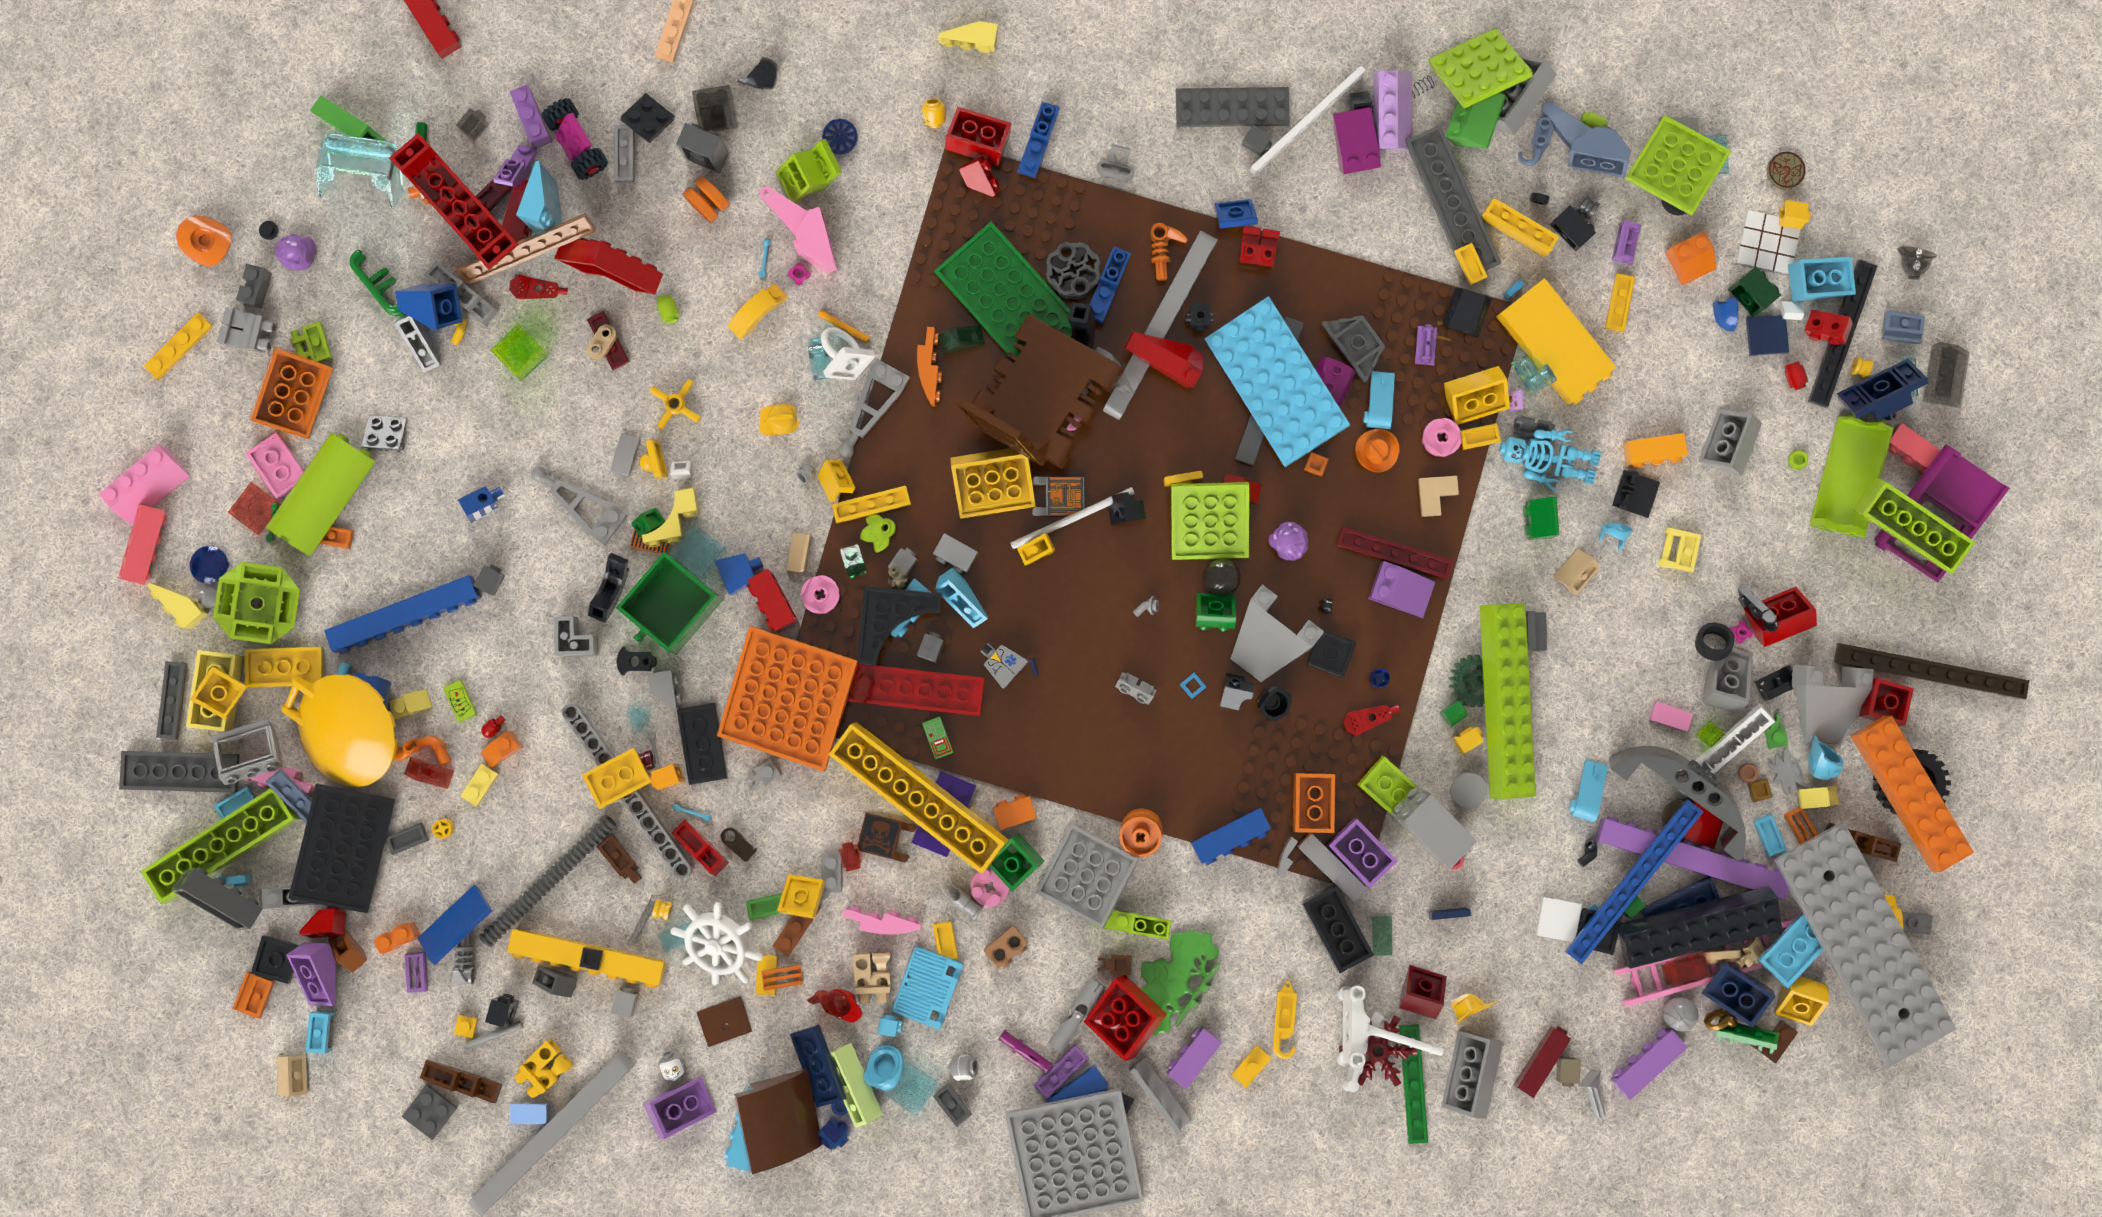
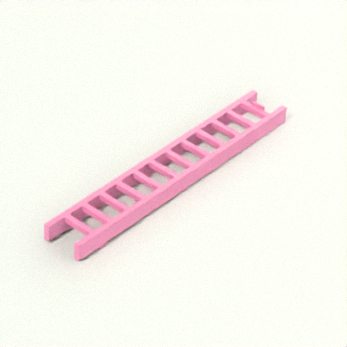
M1797 917L1781 921L1782 931H1779L1780 935L1785 931L1784 927H1788ZM1766 934L1762 935L1761 939L1764 948L1767 950L1770 944ZM1748 939L1742 940L1743 946L1748 943ZM1729 944L1723 945L1724 949H1731ZM1694 953L1631 969L1626 965L1613 969L1615 975L1628 972L1632 974L1630 978L1633 988L1637 990L1638 996L1622 1000L1623 1005L1628 1007L1708 984L1717 972L1715 963L1709 964L1712 975L1699 978L1692 955ZM1687 956L1693 980L1681 983L1674 959ZM1668 961L1675 985L1662 989L1655 965ZM1728 962L1731 966L1744 973L1764 967L1759 963L1750 967L1744 965L1740 969L1736 967L1735 962ZM1650 967L1657 991L1644 994L1637 970Z

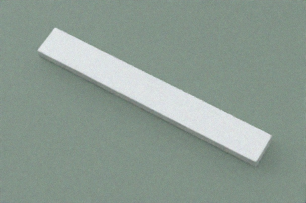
M1362 66L1357 68L1254 163L1249 172L1256 176L1363 77L1365 69Z

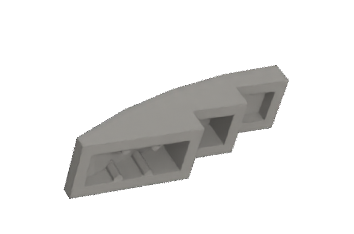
M437 261L424 274L434 284H457L460 305L485 326L498 312Z
M1311 832L1297 846L1352 902H1355L1367 890Z

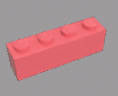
M1903 423L1895 425L1888 452L1899 455L1905 464L1913 465L1918 469L1917 472L1922 475L1941 450Z
M138 505L118 575L119 579L145 585V581H149L151 576L149 567L151 563H154L157 552H154L156 544L159 545L162 534L159 533L160 528L165 525L167 520L164 510Z

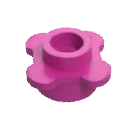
M797 263L792 270L788 271V276L794 279L796 285L800 286L805 279L810 278L811 273L805 270L802 263Z
M1740 621L1739 625L1730 628L1738 644L1753 636V632L1748 629L1745 621Z

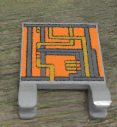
M1033 477L1032 485H1046V508H1033V516H1069L1084 509V477Z

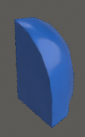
M1737 298L1727 299V302H1714L1713 312L1715 321L1726 331L1734 332L1738 323Z

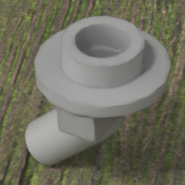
M1151 596L1146 602L1141 603L1133 613L1139 617L1147 609L1151 615H1155L1156 611L1159 610V600H1156L1155 596Z

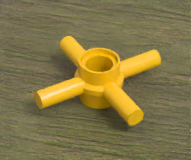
M687 379L679 393L667 395L655 386L651 387L649 392L665 402L666 412L656 425L658 428L663 430L672 415L680 413L696 423L700 421L701 416L688 409L684 400L694 384L693 381ZM674 400H679V406L676 409H672L671 403Z

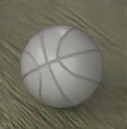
M1676 997L1669 1000L1664 1007L1663 1018L1666 1024L1673 1030L1685 1032L1693 1028L1698 1021V1009L1690 999Z

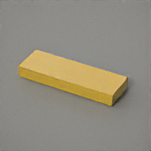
M1621 273L1615 274L1605 329L1625 332L1635 276Z

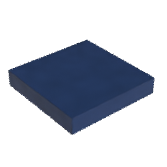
M1782 315L1746 318L1749 356L1789 353L1786 319H1783Z

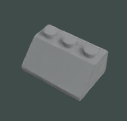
M1718 409L1699 462L1726 473L1743 476L1762 422L1752 414Z

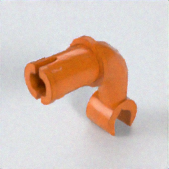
M428 735L413 741L416 745H420V749L417 752L421 751L424 746H431L440 765L451 762L446 749L447 744L440 738Z
M411 739L403 744V750L400 746H397L394 760H407L412 753L420 749V745L413 747L415 739Z

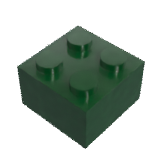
M1756 266L1728 288L1752 317L1765 310L1781 296L1779 288L1766 278V274L1762 269H1758Z

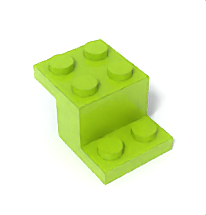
M823 139L811 150L793 153L775 173L788 199L797 204L808 194L824 191L842 173V170L827 140Z

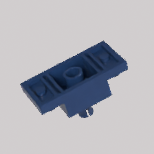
M1906 359L1838 392L1837 396L1856 419L1870 413L1877 421L1883 418L1889 421L1892 420L1891 414L1894 419L1896 417L1895 412L1913 404L1911 392L1928 384V379L1909 359Z

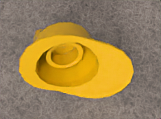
M790 404L772 405L760 410L759 432L766 436L789 434L799 427L796 409Z
M1473 994L1460 996L1451 1004L1458 1019L1455 1025L1473 1014L1492 1007L1497 1002L1485 1004Z

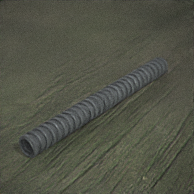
M603 816L604 819L599 820V824H595V828H591L585 837L582 836L581 841H577V845H573V849H569L568 853L563 855V858L560 857L559 862H555V866L550 867L551 870H547L546 874H542V878H538L537 883L532 884L533 887H529L523 896H519V900H515V904L510 905L511 908H507L506 912L501 913V917H497V921L492 922L493 925H489L488 929L484 930V933L479 934L480 940L486 946L492 947L493 942L496 943L498 938H502V934H506V930L511 929L510 926H514L515 922L520 920V917H524V913L529 912L528 909L533 908V904L536 905L537 901L542 899V896H546V892L551 891L550 888L555 887V883L558 884L560 879H564V875H568V871L573 870V866L576 867L577 863L582 861V858H586V854H590V850H594L595 845H599V842H602L604 837H608V833H612V829L617 828L616 823L609 816Z

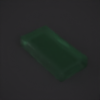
M1372 916V952L1374 956L1392 955V916Z

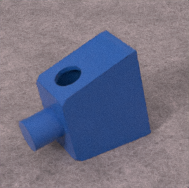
M745 553L714 561L727 592L731 596L749 585L748 579L755 576L754 571L764 567L760 557L749 561Z

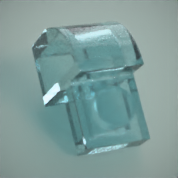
M821 337L808 339V352L814 381L828 379L823 371L830 364L831 359L821 344Z

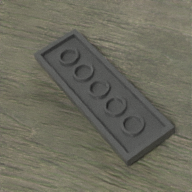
M1289 87L1176 88V127L1290 125Z
M121 751L119 790L236 793L238 791V782L224 785L219 779L214 753ZM223 754L225 768L238 765L240 754Z

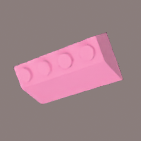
M157 445L102 490L99 495L110 509L128 524L132 525L139 504L153 508L186 481L190 475L167 447Z

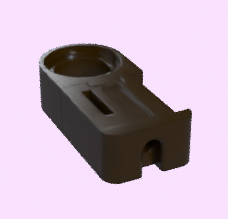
M735 828L724 829L721 833L722 842L744 862L749 861L757 852V848L753 849V846L742 838L743 835ZM727 831L735 833L734 841H726L725 833Z

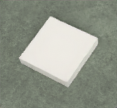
M1542 897L1536 935L1572 942L1577 935L1582 904Z

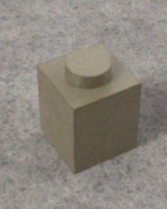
M1559 1057L1556 1080L1562 1083V1086L1573 1087L1574 1083L1580 1084L1581 1060L1575 1057Z

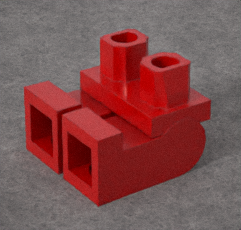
M1244 226L1239 262L1273 268L1280 231L1263 228L1260 245H1258L1261 228Z

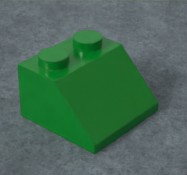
M1557 497L1527 501L1526 505L1523 506V515L1527 517L1524 532L1525 536H1528V540L1552 539L1558 536Z
M1018 833L1006 843L989 867L1011 891H1014L1045 860Z

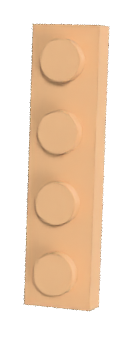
M673 0L655 58L674 63L695 0Z

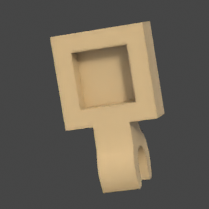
M1758 937L1751 938L1743 948L1745 955L1738 958L1736 964L1741 969L1745 964L1747 967L1760 963L1757 959L1766 949Z

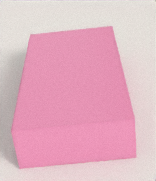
M1656 701L1649 720L1688 732L1693 713Z

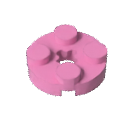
M1450 419L1433 420L1423 431L1422 443L1432 455L1446 457L1459 448L1461 444L1460 429ZM1445 433L1446 442H1439L1437 434Z
M820 575L810 578L804 583L801 590L803 604L813 613L827 614L837 606L840 599V589L827 576ZM824 590L825 598L817 600L816 591Z
M990 867L982 874L977 872L972 878L970 885L971 894L979 904L988 907L996 906L1004 901L1009 892V888ZM991 881L995 890H991L989 893L986 892L987 888L984 885L985 883L989 884Z

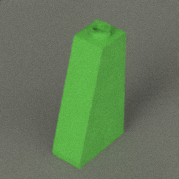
M323 96L318 98L310 110L318 118L376 157L388 142L367 124Z

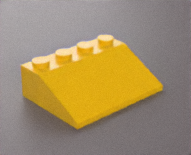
M1008 448L950 458L960 519L1036 507L1029 460L1017 451Z

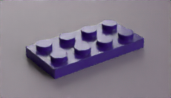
M940 771L936 784L968 807L976 785ZM918 825L911 843L948 857L950 849Z

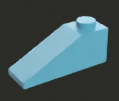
M953 567L939 576L935 590L938 593H942V597L973 628L988 619L987 614L966 580Z

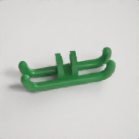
M361 250L354 251L349 259L350 267L389 315H404L403 312L398 310L397 304H389L382 295L383 292L396 283V279L391 277L375 286L389 274L388 269L383 268L368 278L361 269V264L366 260V256L362 254Z

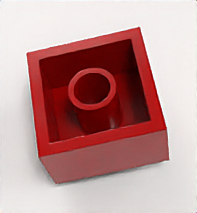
M1873 678L1872 690L1861 706L1859 717L1876 721L1883 716H1892L1898 726H1906L1914 688Z

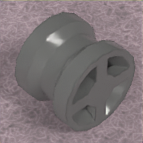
M1587 195L1578 210L1580 213L1585 214L1587 219H1590L1600 203L1593 202L1591 197Z

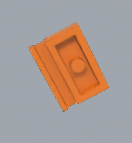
M246 972L232 1009L258 1019L261 1018L275 981Z

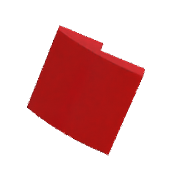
M1691 800L1703 813L1683 838L1714 850L1723 821L1696 801Z

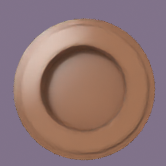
M1746 763L1739 767L1738 776L1743 782L1751 783L1758 778L1759 771L1755 765Z

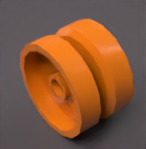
M700 175L694 181V185L700 193L688 187L682 195L695 210L712 224L718 218V213L712 206L724 212L730 206V203L716 186Z
M1144 808L1134 809L1127 813L1122 820L1119 838L1121 846L1127 853L1136 857H1147L1155 853L1160 847L1162 840V821L1153 811Z

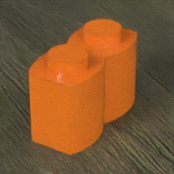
M409 922L398 925L392 931L379 935L373 942L379 954H384L397 950L402 944L416 940L421 934L416 923Z

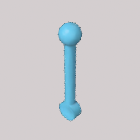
M765 239L763 241L765 247L762 261V269L761 271H759V276L761 278H764L767 275L765 272L768 246L771 244V241L769 239Z
M680 804L673 805L674 811L680 810L698 816L706 822L711 820L709 814L704 815L683 808Z

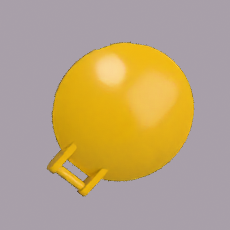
M349 674L328 675L317 680L312 685L301 677H293L291 682L292 688L286 703L282 705L281 711L298 723L301 743L313 765L328 779L348 787L366 786L383 777L393 763L397 749V738L394 735V727H396L391 711L388 712L383 703L385 700L379 692L364 680ZM300 690L304 695L297 709L293 705Z

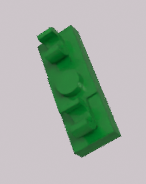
M1737 1023L1736 1027L1728 1025L1716 1032V1036H1719V1042H1722V1038H1728L1731 1045L1736 1040L1747 1045L1759 1046L1758 1050L1761 1052L1763 1047L1770 1048V1054L1777 1050L1780 1035L1778 1032L1750 1027Z

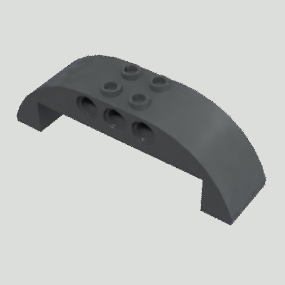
M1657 746L1631 747L1619 751L1610 757L1611 770L1626 781L1642 763L1728 824L1729 828L1720 838L1723 850L1738 861L1743 858L1746 843L1745 826L1733 796L1716 780V775L1710 771H1703L1701 765L1693 759L1689 761L1677 752Z

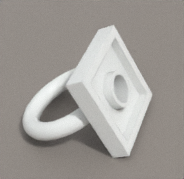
M827 328L821 334V344L828 355L833 358L823 371L826 378L856 380L875 357L873 350L860 349L854 338L841 329ZM830 335L838 336L845 340L851 348L843 347L838 353L830 345L828 337Z

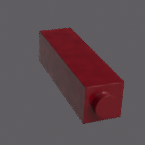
M1550 1026L1515 1081V1087L1532 1098L1535 1097L1571 1038L1566 1036L1567 1031L1559 1026L1556 1029Z

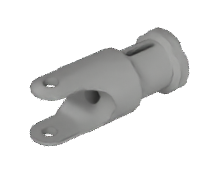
M949 882L960 892V898L954 901L943 893L941 895L960 911L964 910L974 921L984 906H979L971 899L970 895L957 885Z

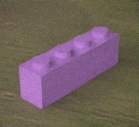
M1662 1028L1655 1035L1656 1038L1652 1042H1646L1641 1047L1642 1051L1637 1056L1636 1054L1632 1055L1627 1060L1628 1064L1626 1066L1620 1067L1613 1072V1077L1610 1080L1626 1098L1631 1100L1688 1048L1672 1029Z

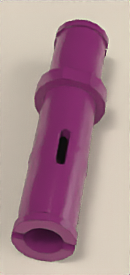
M1006 1030L1000 1035L998 1040L1011 1048L1014 1054L1018 1053L1045 1074L1051 1068L1053 1063L1025 1045L1022 1039L1018 1040Z

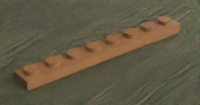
M584 213L518 241V246L490 270L478 258L457 267L456 272L468 286L594 233L596 227L587 214Z

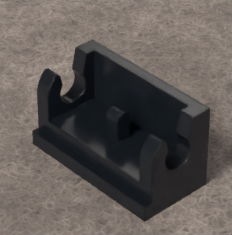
M1788 665L1755 681L1764 701L1771 700L1793 689V667Z

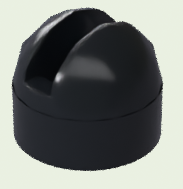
M1321 599L1319 603L1324 605L1318 606L1319 610L1323 613L1331 614L1333 599Z

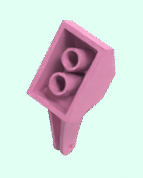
M763 187L760 190L762 200L796 237L793 242L798 255H802L805 261L826 273L838 270L820 207L807 211L770 187Z

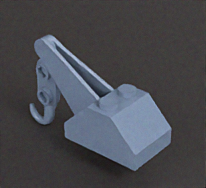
M1546 102L1542 107L1543 117L1537 121L1532 140L1533 158L1525 160L1522 157V152L1518 153V159L1523 165H1535L1548 148L1554 129L1570 150L1568 167L1625 178L1631 150L1616 130L1607 126H1596L1592 129L1559 108L1553 102Z

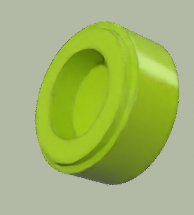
M1796 450L1788 456V464L1795 470L1806 467L1809 461L1808 455L1802 450Z

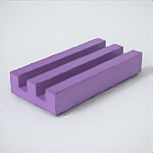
M406 953L407 993L428 991L426 953ZM410 957H414L415 988H412ZM418 957H420L422 988H420Z

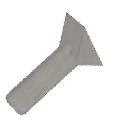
M1590 1071L1578 1087L1587 1089L1594 1116L1599 1119L1606 1115L1598 1089L1601 1071Z

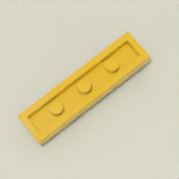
M197 312L144 367L157 380H160L213 326Z
M902 486L832 504L836 523H841L909 506L911 502L907 486Z

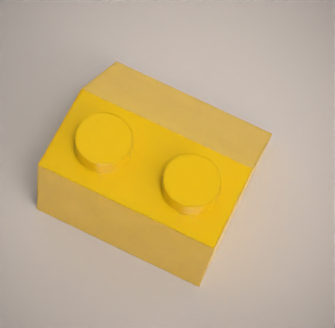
M1799 976L1789 988H1786L1784 985L1782 986L1774 1014L1812 1026L1829 1004L1828 985Z

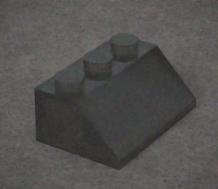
M1943 342L1931 346L1926 375L1928 384L1924 388L1923 402L1961 408L1970 352L1959 345Z

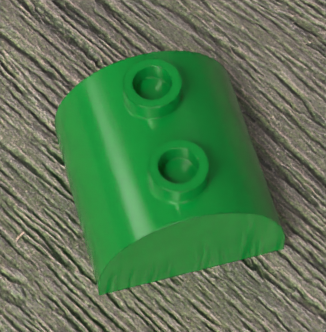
M1196 594L1195 627H1199L1202 630L1218 628L1221 631L1235 629V595Z

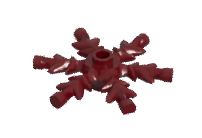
M1394 1015L1390 1024L1387 1021L1384 1022V1029L1392 1033H1398L1400 1029L1396 1028L1401 1018ZM1369 1036L1366 1052L1369 1059L1365 1062L1363 1071L1358 1077L1359 1085L1363 1086L1367 1077L1369 1080H1372V1070L1376 1071L1374 1064L1379 1062L1383 1065L1381 1072L1385 1070V1080L1387 1081L1390 1077L1395 1087L1401 1084V1081L1396 1074H1399L1400 1070L1392 1067L1395 1063L1389 1062L1388 1057L1393 1054L1397 1059L1399 1055L1408 1060L1407 1055H1418L1417 1048H1407L1408 1045L1404 1044L1398 1047V1043L1391 1047L1388 1045V1039ZM1339 1046L1340 1053L1343 1051V1046ZM1377 1046L1382 1048V1052L1379 1054L1375 1052V1047Z

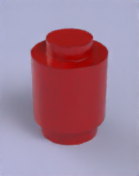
M1797 361L1784 366L1786 370L1784 374L1790 389L1794 388L1796 391L1805 388V383L1809 381L1803 365Z

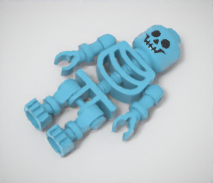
M1551 429V431L1536 430L1534 432L1536 439L1531 438L1528 445L1524 439L1508 437L1505 442H1501L1499 453H1502L1503 460L1521 463L1524 460L1523 465L1527 468L1523 472L1525 478L1535 480L1540 485L1545 484L1554 491L1557 488L1551 487L1549 482L1556 481L1560 483L1557 478L1546 477V474L1542 473L1549 468L1551 462L1555 463L1554 476H1558L1560 471V476L1576 477L1579 480L1583 478L1584 483L1593 485L1596 470L1586 468L1585 471L1582 468L1575 469L1574 465H1571V461L1579 458L1582 461L1588 460L1590 465L1598 466L1601 455L1600 451L1594 449L1590 453L1585 449L1583 451L1578 450L1574 446H1568L1566 449V445L1562 443L1560 444L1558 455L1553 454V447L1546 439L1551 441L1559 439L1564 442L1572 441L1570 438L1565 439L1562 436L1566 433H1573L1568 429L1558 432L1555 429ZM1537 444L1540 445V452L1537 451V450H1538ZM1544 444H1546V445L1548 446V449H1549L1548 454L1545 453ZM1568 459L1567 463H1563L1562 460ZM1543 460L1546 461L1543 466L1539 467Z

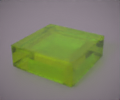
M1709 721L1696 735L1712 748L1725 733Z

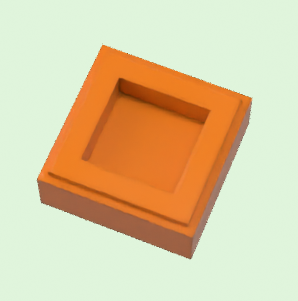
M1310 452L1304 471L1322 477L1329 458Z

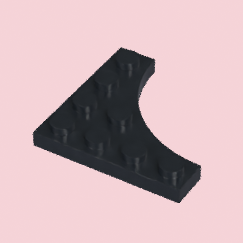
M865 586L857 664L877 666L880 650L884 642L900 624L918 615L941 613L942 593Z

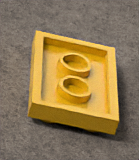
M635 748L582 774L599 809L651 783L650 776Z

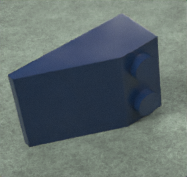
M1726 962L1722 964L1701 992L1750 1027L1755 1025L1775 998L1774 990Z

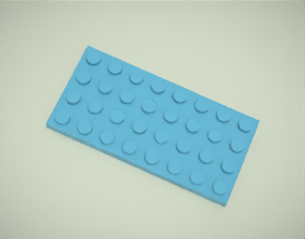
M1269 296L1205 338L1208 346L1284 467H1287L1351 426Z

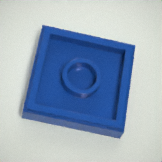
M1252 199L1214 204L1220 228L1258 224Z

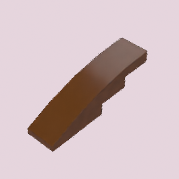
M1848 829L1861 853L1897 862L1901 843Z
M432 1060L425 1061L420 1079L447 1090L458 1091L470 1097H478L490 1103H497L502 1084Z

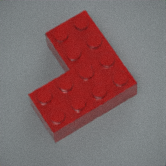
M580 238L560 246L554 259L585 274L606 277L635 292L656 295L663 273L657 271L658 267L649 263L645 265L642 263V259L636 256L629 257L626 255V251L620 248L613 249L611 248L612 244L603 240L599 242L594 239Z

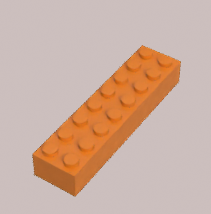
M1883 716L1850 735L1931 871L1942 872L1974 853L1892 716Z

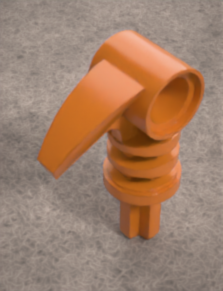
M1156 223L1153 225L1150 238L1154 242L1151 245V248L1154 249L1152 255H1155V257L1151 258V263L1155 264L1156 279L1163 281L1167 279V263L1170 262V257L1166 256L1169 253V250L1166 249L1168 241L1174 239L1186 244L1187 238L1180 231L1172 227L1166 226L1163 223ZM1161 230L1164 232V236L1156 237L1154 232Z

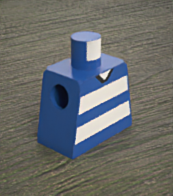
M485 486L458 499L472 523L498 508L495 502L505 497L500 487L489 492Z

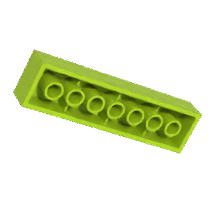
M270 788L140 872L159 903H170L179 897V895L171 890L184 870L197 869L199 867L207 871V876L211 877L301 818Z

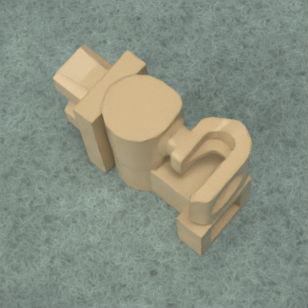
M871 952L854 953L852 956L855 994H858L859 1004H870V994L877 993V1003H888L889 993L891 992V971L887 970V962L890 959L891 952H873V954ZM871 960L876 964V972H872Z

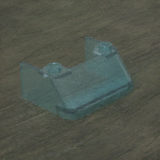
M332 133L326 134L321 141L315 169L318 197L323 198L335 178V171L371 176L372 184L375 188L388 192L389 207L393 209L403 194L401 171L389 159L398 150L397 146L386 141Z

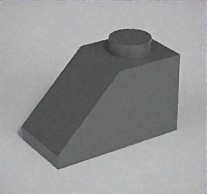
M538 965L532 984L552 995L571 998L576 988L577 979L569 974Z

